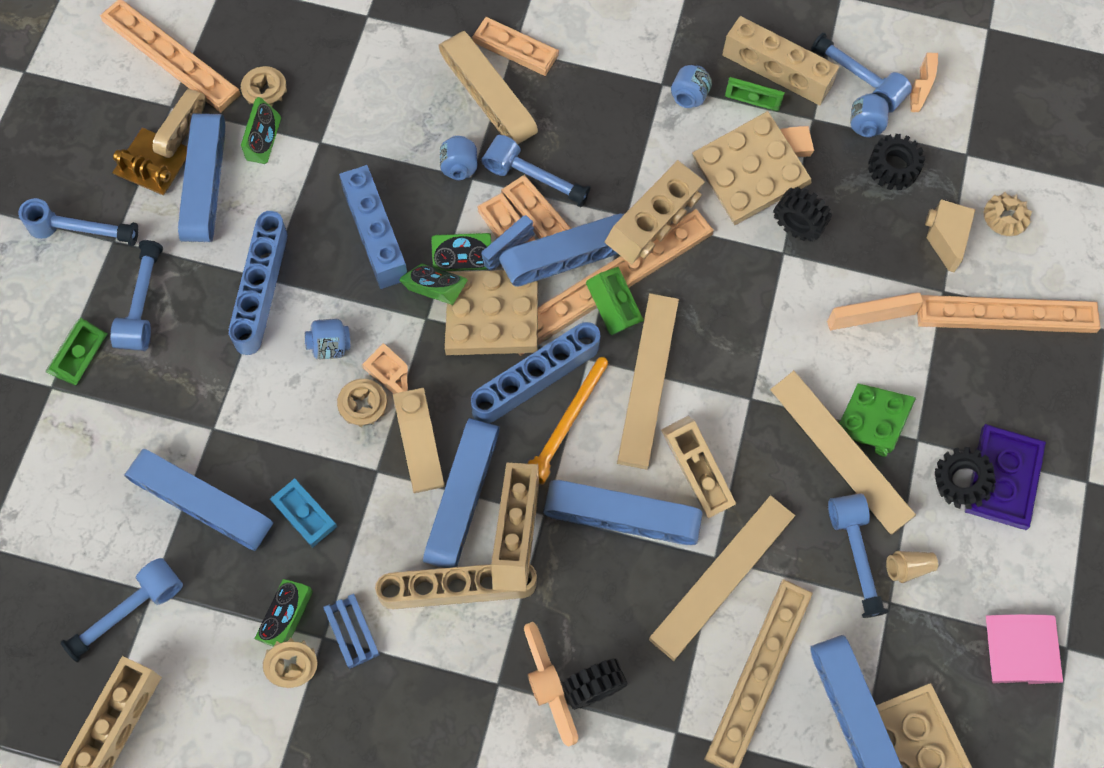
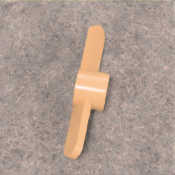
M534 622L525 624L524 632L538 669L528 673L533 694L538 706L549 703L563 743L566 746H572L578 742V733L566 703L560 679L554 665L551 664L538 626Z

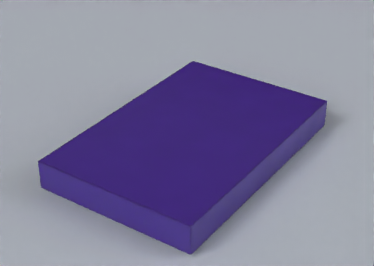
M985 424L981 429L977 450L981 451L982 457L986 454L994 467L995 490L994 493L990 492L991 498L988 501L982 499L981 506L977 507L976 503L971 504L972 509H966L965 507L964 512L1028 530L1031 524L1046 442ZM975 471L972 472L970 487L973 486L978 479V475Z

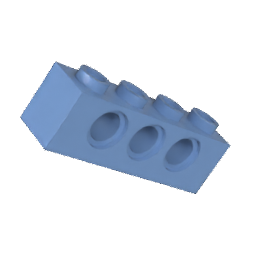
M368 165L340 173L344 195L380 289L401 283L399 279L407 273L406 264Z

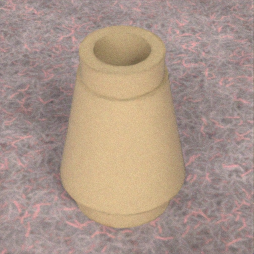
M895 551L893 555L887 557L886 568L889 577L893 581L905 583L938 569V560L933 552Z

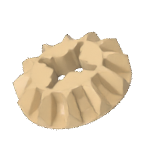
M267 66L257 67L243 77L241 92L249 105L254 104L255 99L260 97L272 107L273 103L277 100L282 101L283 94L287 92L286 80L283 74L275 68ZM267 80L269 89H266L265 93L261 94L259 88H263Z
M1004 192L999 196L994 195L985 205V221L998 234L1004 236L1019 235L1031 223L1030 216L1032 211L1028 210L1027 201L1022 202L1019 200L1017 194L1010 196ZM1004 210L1015 211L1013 216L1008 215L1001 218Z
M356 379L349 382L341 389L337 398L340 416L348 424L352 423L359 427L367 424L374 425L377 419L384 416L387 405V398L383 388L375 381L369 379ZM365 397H368L367 401L371 408L362 407L356 411L358 406L354 399L362 401Z
M291 637L287 642L279 643L276 641L273 648L266 650L263 660V672L266 678L271 683L284 688H293L305 684L314 676L317 669V657L314 648L308 647L304 640L302 642H295ZM296 655V664L291 663L284 669V659L289 660Z

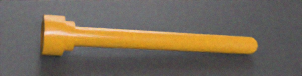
M599 357L539 457L535 456L533 460L528 461L527 464H538L539 484H544L551 473L549 470L551 459L608 366V360L605 357Z

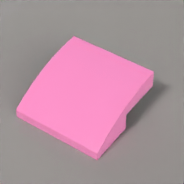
M1025 614L986 616L993 683H1063L1055 616Z

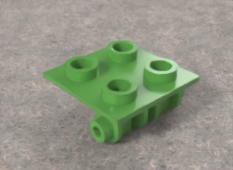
M858 383L839 424L853 441L875 446V453L885 457L887 453H891L894 450L916 397Z

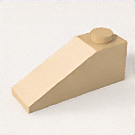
M424 388L393 394L413 493L445 487Z
M688 415L661 429L707 518L709 519L736 505L695 420Z

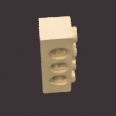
M742 16L738 18L727 34L722 56L818 105H821L833 86L840 67Z
M677 160L612 227L604 243L631 265L640 256L645 259L655 247L653 242L656 239L661 242L671 230L669 225L672 222L677 225L687 212L685 208L689 206L692 209L702 196L699 190L705 181Z
M506 463L491 562L492 586L494 590L526 592L539 494L538 464Z
M122 656L59 768H112L162 677L153 670Z

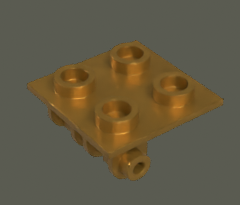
M141 128L127 150L115 151L113 160L117 161V166L112 173L164 196L186 161L188 146L181 144L170 158L156 154L153 151V140L156 133Z

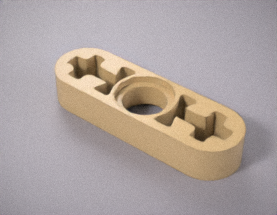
M192 89L185 91L157 131L153 140L154 153L168 158L174 155L190 131L192 114H202L206 100L204 93Z

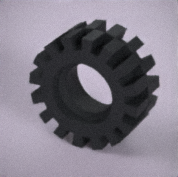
M891 134L887 135L885 139L881 138L875 145L868 164H870L868 168L869 173L873 172L871 178L874 181L879 178L878 185L882 187L886 183L889 190H892L894 185H896L897 190H902L903 186L908 188L912 182L915 183L925 161V156H922L924 152L922 147L916 149L918 145L916 140L910 143V137L906 135L903 140L901 139V134H895L894 139H892ZM886 157H900L905 161L907 167L903 169L894 168L888 164Z
M795 187V189L789 188L775 206L773 213H775L774 218L779 220L777 222L778 225L785 227L783 229L785 232L788 233L790 231L793 237L800 236V239L803 241L806 239L813 241L820 237L830 222L832 213L829 211L831 209L829 206H824L825 201L823 199L818 200L816 198L818 196L816 193L813 192L811 195L808 189L804 188L801 191L800 187Z
M959 447L953 449V455L946 452L944 454V461L939 459L937 462L938 469L935 468L937 488L940 496H944L945 502L949 505L951 502H954V506L959 509L961 504H964L966 509H972L971 504L976 503L977 507L982 505V499L988 501L991 498L990 492L994 493V483L996 481L994 467L987 455L985 454L982 457L981 451L975 449L974 453H971L970 447H964V452H959ZM960 469H971L978 475L977 482L967 488L958 487L952 479L953 475Z
M616 658L602 661L597 665L594 664L590 668L573 674L562 682V686L574 710L594 704L596 701H601L628 685Z

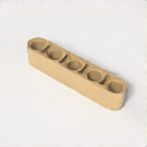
M465 31L439 44L440 53L447 65L501 135H505L517 144H520L538 133L537 125L530 113Z
M491 564L387 573L377 580L375 590L380 603L387 609L521 599L529 597L534 593L537 574L534 567L529 565L528 576L531 582L527 585L526 592L483 588L481 586L482 580L486 577H492ZM459 579L464 581L466 586L460 592H452L448 588L450 582ZM428 582L433 585V589L426 595H420L416 593V588L420 583ZM390 585L400 587V591L395 597L387 598L383 596V591L386 587Z

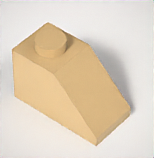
M941 199L936 209H930L925 222V226H929L927 239L948 271L955 272L964 257L975 209Z

